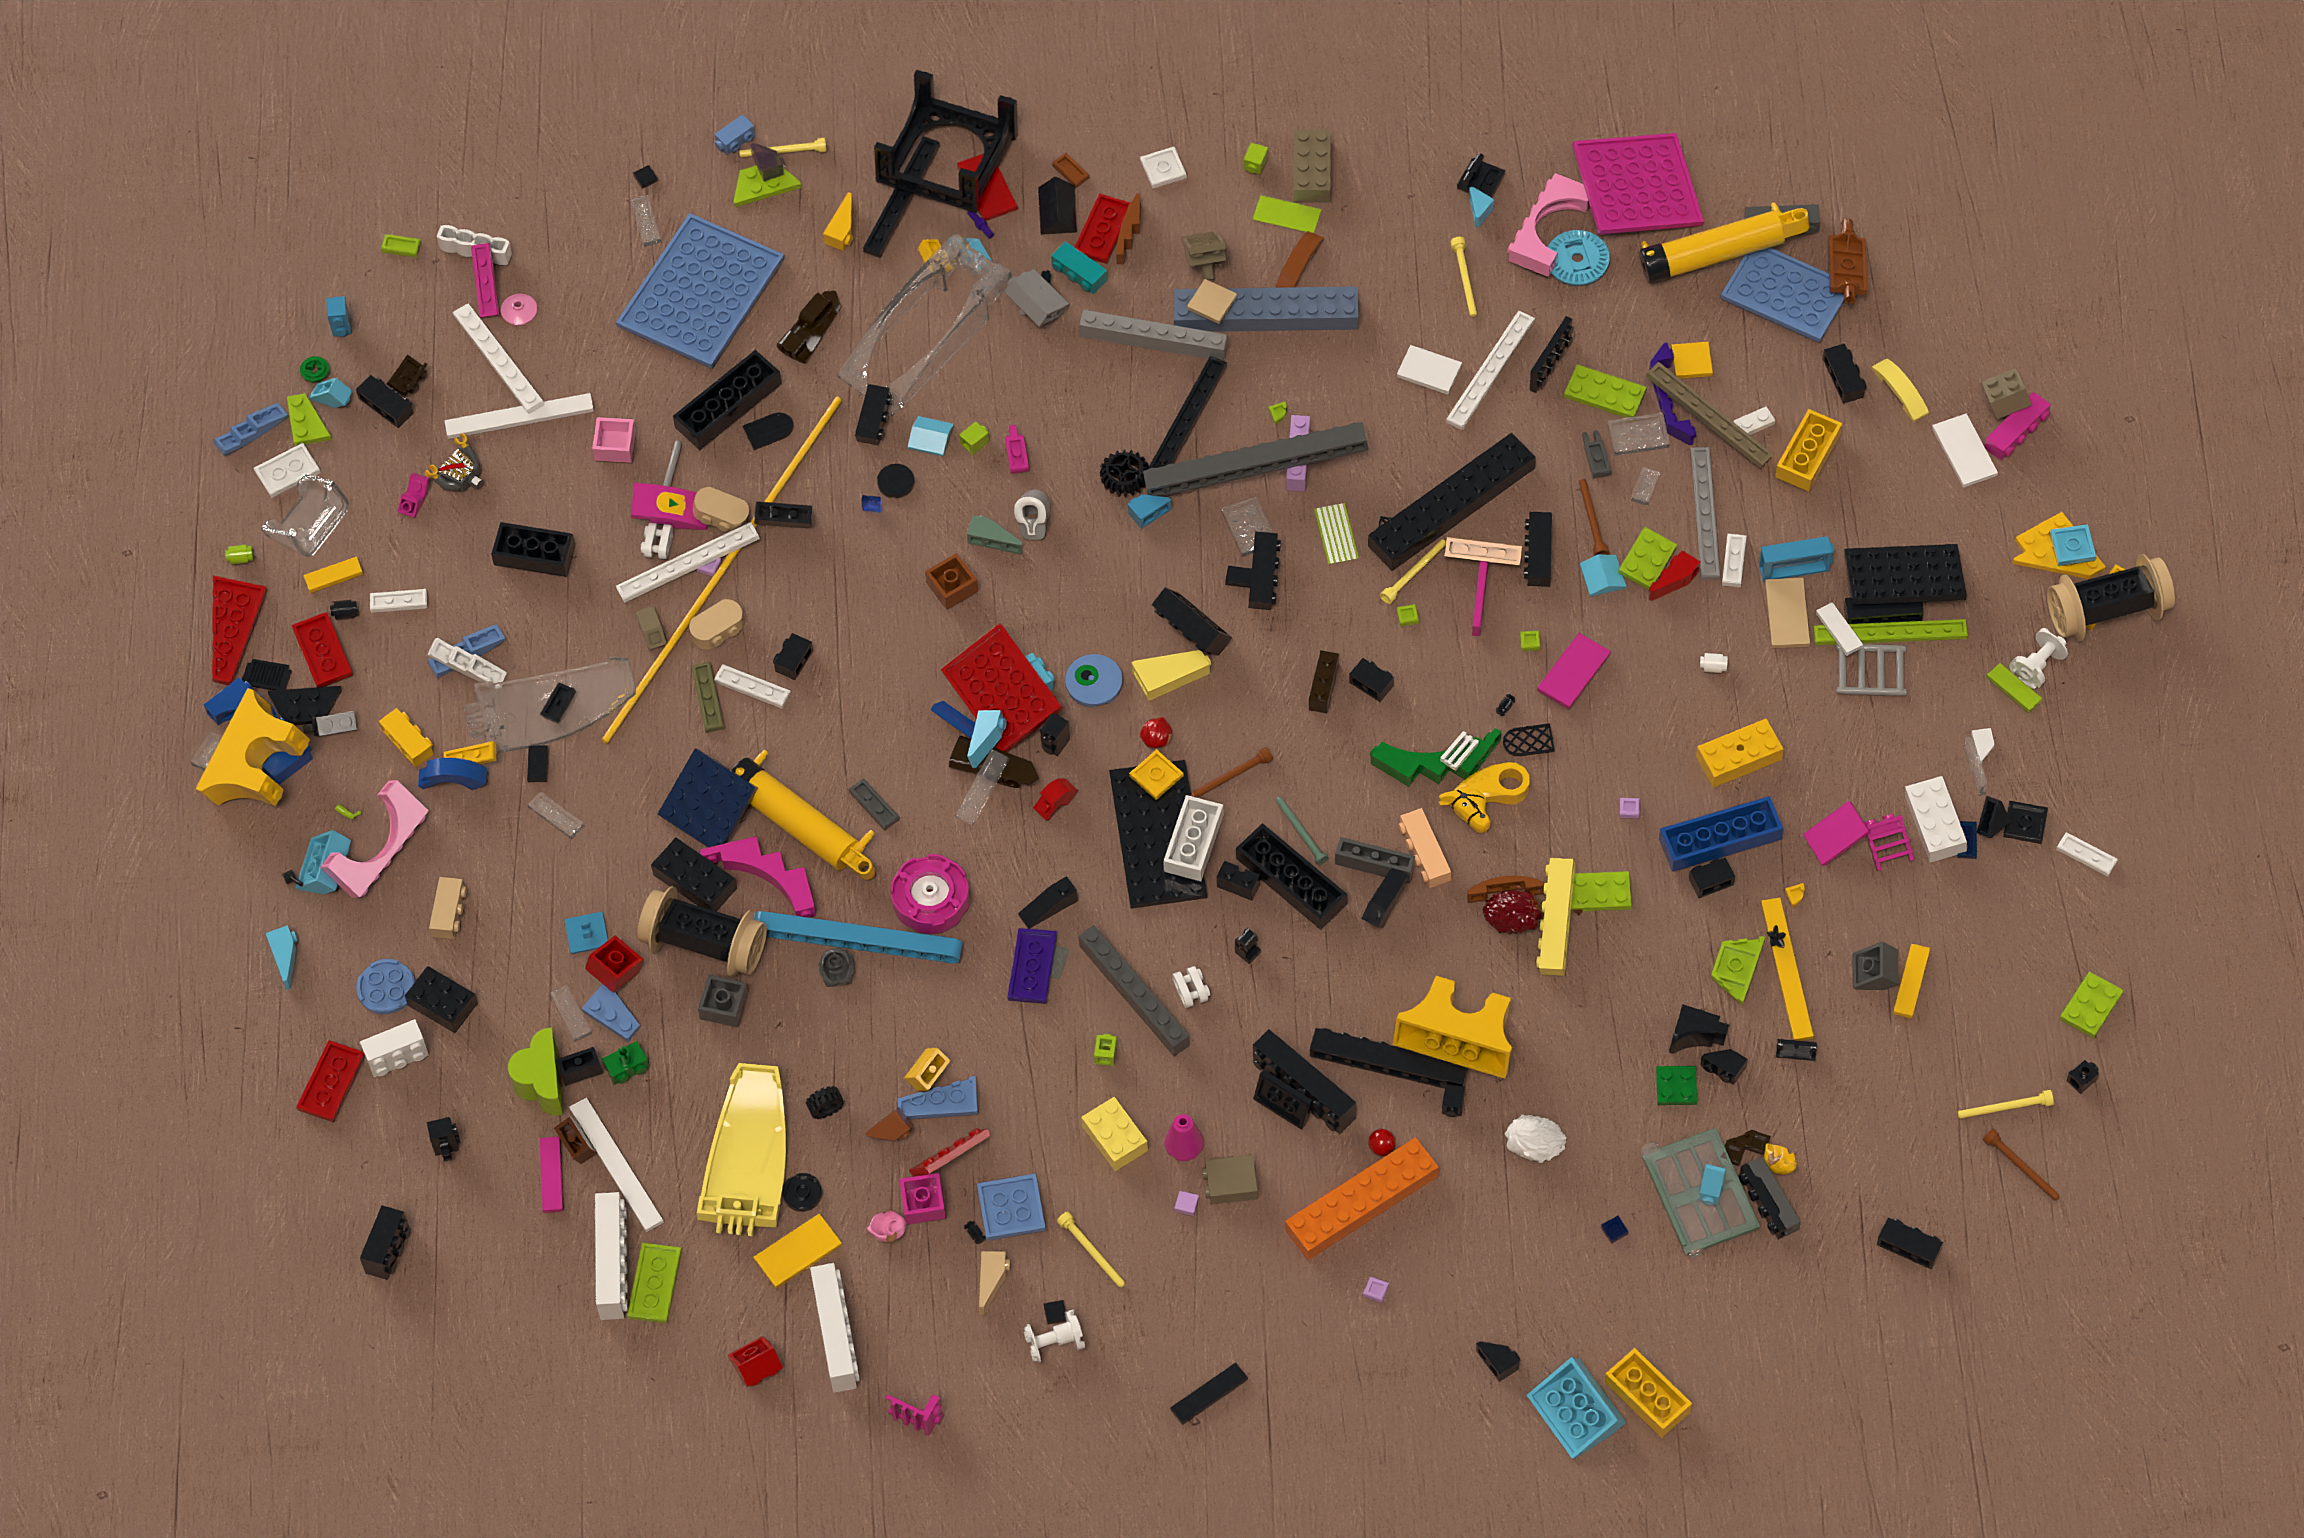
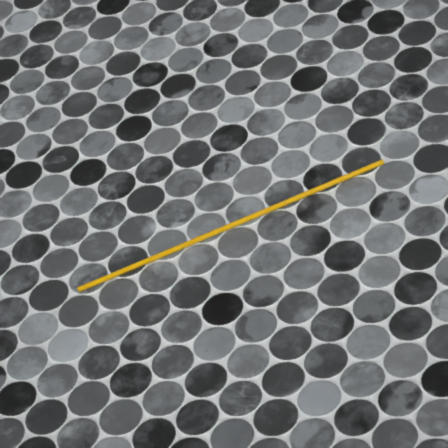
M835 397L764 502L773 503L842 402L840 397ZM753 517V519L751 520V523H752V525L754 526V528H756V526H757L758 524H754V517ZM741 548L727 555L601 739L604 743H609L689 626L691 619L695 617Z

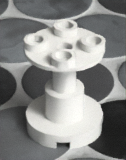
M2042 628L2036 633V641L2041 649L2037 653H2031L2028 658L2017 656L2009 665L2010 671L2013 674L2016 672L2019 679L2031 689L2040 688L2045 682L2042 670L2046 667V660L2049 656L2060 660L2068 656L2065 639L2060 636L2056 637L2046 628Z
M1074 1310L1065 1312L1067 1322L1053 1326V1331L1034 1337L1030 1325L1027 1324V1327H1024L1025 1339L1027 1343L1031 1342L1032 1345L1030 1346V1353L1033 1362H1041L1038 1348L1056 1342L1059 1346L1073 1342L1077 1351L1085 1348V1343L1080 1338L1083 1335L1078 1319L1074 1315Z

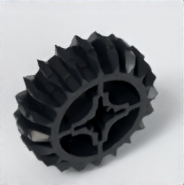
M1123 449L1122 453L1116 450L1115 455L1110 453L1109 458H1104V463H1101V483L1104 484L1106 490H1110L1111 494L1116 492V495L1119 496L1122 493L1126 497L1130 493L1133 496L1134 491L1140 493L1141 488L1146 487L1143 471L1149 469V464L1145 462L1144 456L1140 457L1139 452L1133 454L1132 449L1129 453L1125 449Z

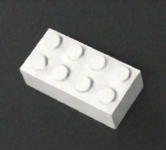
M1940 776L1905 786V798L1929 863L1966 853L1967 841L1943 777Z
M1186 795L1164 858V872L1202 881L1224 816L1223 804Z

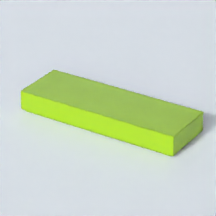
M2001 663L1986 676L1988 680L2028 713L2042 702V697Z

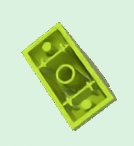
M550 1027L538 1031L533 1036L530 1048L519 1050L510 1058L508 1072L513 1089L520 1098L528 1101L538 1100L540 1108L550 1115H563L559 1067L556 1060L558 1059L557 1044L553 1029Z

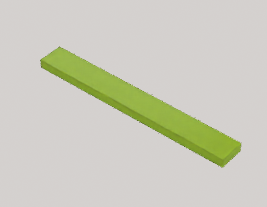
M1966 619L1849 624L1862 643L1967 639L1968 637ZM1824 625L1814 626L1815 645L1837 644Z

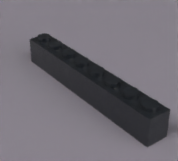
M1315 1028L1310 1045V1057L1444 1089L1445 1084L1464 1087L1469 1070L1467 1067L1398 1046H1391L1383 1041L1374 1042L1366 1037H1353L1348 1033H1336L1327 1028Z

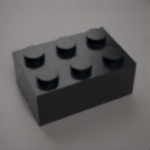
M429 966L425 968L405 994L409 1007L453 1033L457 1032L478 1004L475 993Z
M381 1205L360 1256L365 1274L388 1280L390 1274L394 1273L396 1259L401 1256L403 1242L405 1239H408L411 1230L404 1211Z

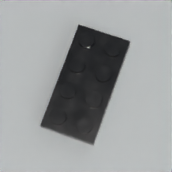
M1565 316L1531 369L1530 391L1537 393L1539 388L1544 387L1547 380L1546 377L1548 374L1551 375L1553 373L1557 360L1560 361L1562 359L1566 346L1569 347L1573 340L1571 334L1574 329L1572 327V318Z

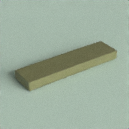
M710 662L691 665L705 732L710 733L724 730Z

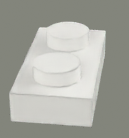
M1766 406L1734 420V423L1749 435H1752L1775 425V419Z

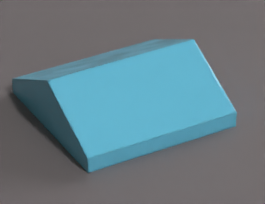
M918 416L912 426L908 449L944 456L954 424Z
M1598 554L1580 563L1590 597L1626 589L1624 577L1618 573L1620 565L1616 555Z

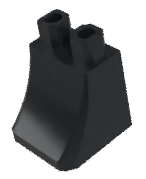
M1682 1004L1669 1053L1674 1054L1682 1049L1697 1046L1712 1047L1713 1043L1723 1046L1729 1024L1719 1022L1720 1016Z

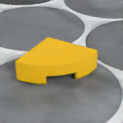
M1804 883L1785 888L1786 896L1792 908L1797 906L1803 899Z

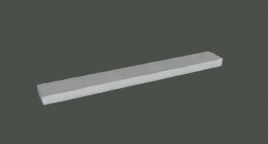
M1692 447L1690 452L1699 561H1701L1700 576L1701 580L1720 579L1710 447Z

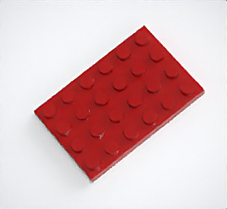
M1001 623L940 669L976 719L978 711H1001L1007 725L1006 729L1003 730L1001 739L996 743V747L1004 752L1011 750L1043 725L1052 712L1057 714L1063 709L1062 705Z

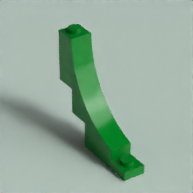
M1494 728L1491 733L1488 732L1483 740L1475 736L1473 739L1479 741L1478 746L1456 771L1440 761V757L1446 750L1432 753L1410 752L1390 746L1381 741L1378 747L1374 746L1371 750V764L1408 787L1419 773L1438 785L1449 771L1465 780L1479 770L1501 741V731ZM1468 743V745L1463 749L1459 756H1457V758L1452 762L1453 764H1455L1456 761L1462 756V754L1468 749V747L1471 745L1470 743ZM1458 746V747L1453 751V753L1447 758V760L1454 754V752H1455L1460 746Z

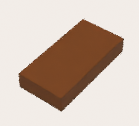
M1064 153L1052 162V166L1066 180L1073 184L1075 188L1090 178L1089 174L1067 153Z

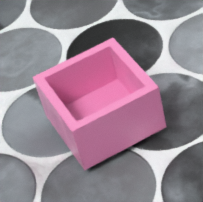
M597 417L592 447L595 461L632 462L636 435L634 419Z

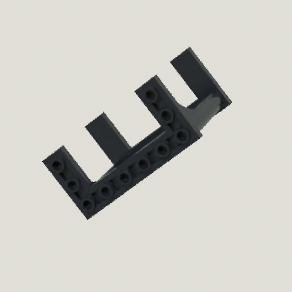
M916 70L914 73L915 97L913 105L899 137L893 147L876 142L874 146L876 182L977 213L979 210V199L1010 140H1016L1018 136L1017 100L1000 95L997 100V118L976 110L964 108L960 105L948 103L944 100L935 99L933 74ZM930 115L940 118L939 120L934 121L930 118ZM947 124L962 126L974 132L982 141L984 154L976 171L973 172L961 168L958 173L959 190L899 172L916 139L932 127ZM985 132H989V133H992V134H994V135H992V136H984L983 134H984Z

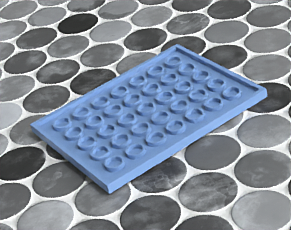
M689 213L617 320L616 325L709 368H713L784 260V254Z

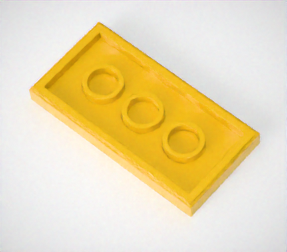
M819 1213L753 1258L775 1289H777L841 1247L842 1242Z

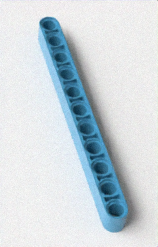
M758 911L755 914V920L766 923V937L946 963H958L963 946L961 940L949 937Z

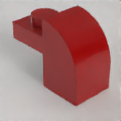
M1066 778L1055 779L1040 792L1042 796L1033 809L1045 820H1050L1060 805H1068L1078 790Z

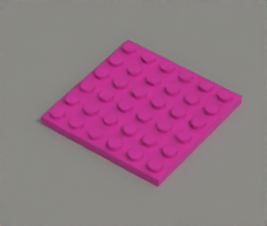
M1677 133L1573 141L1572 148L1598 234L1703 225L1704 220Z

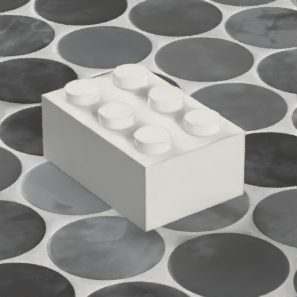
M415 1019L360 1041L373 1077L384 1076L389 1071L401 1069L411 1062L421 1061L426 1056H429Z

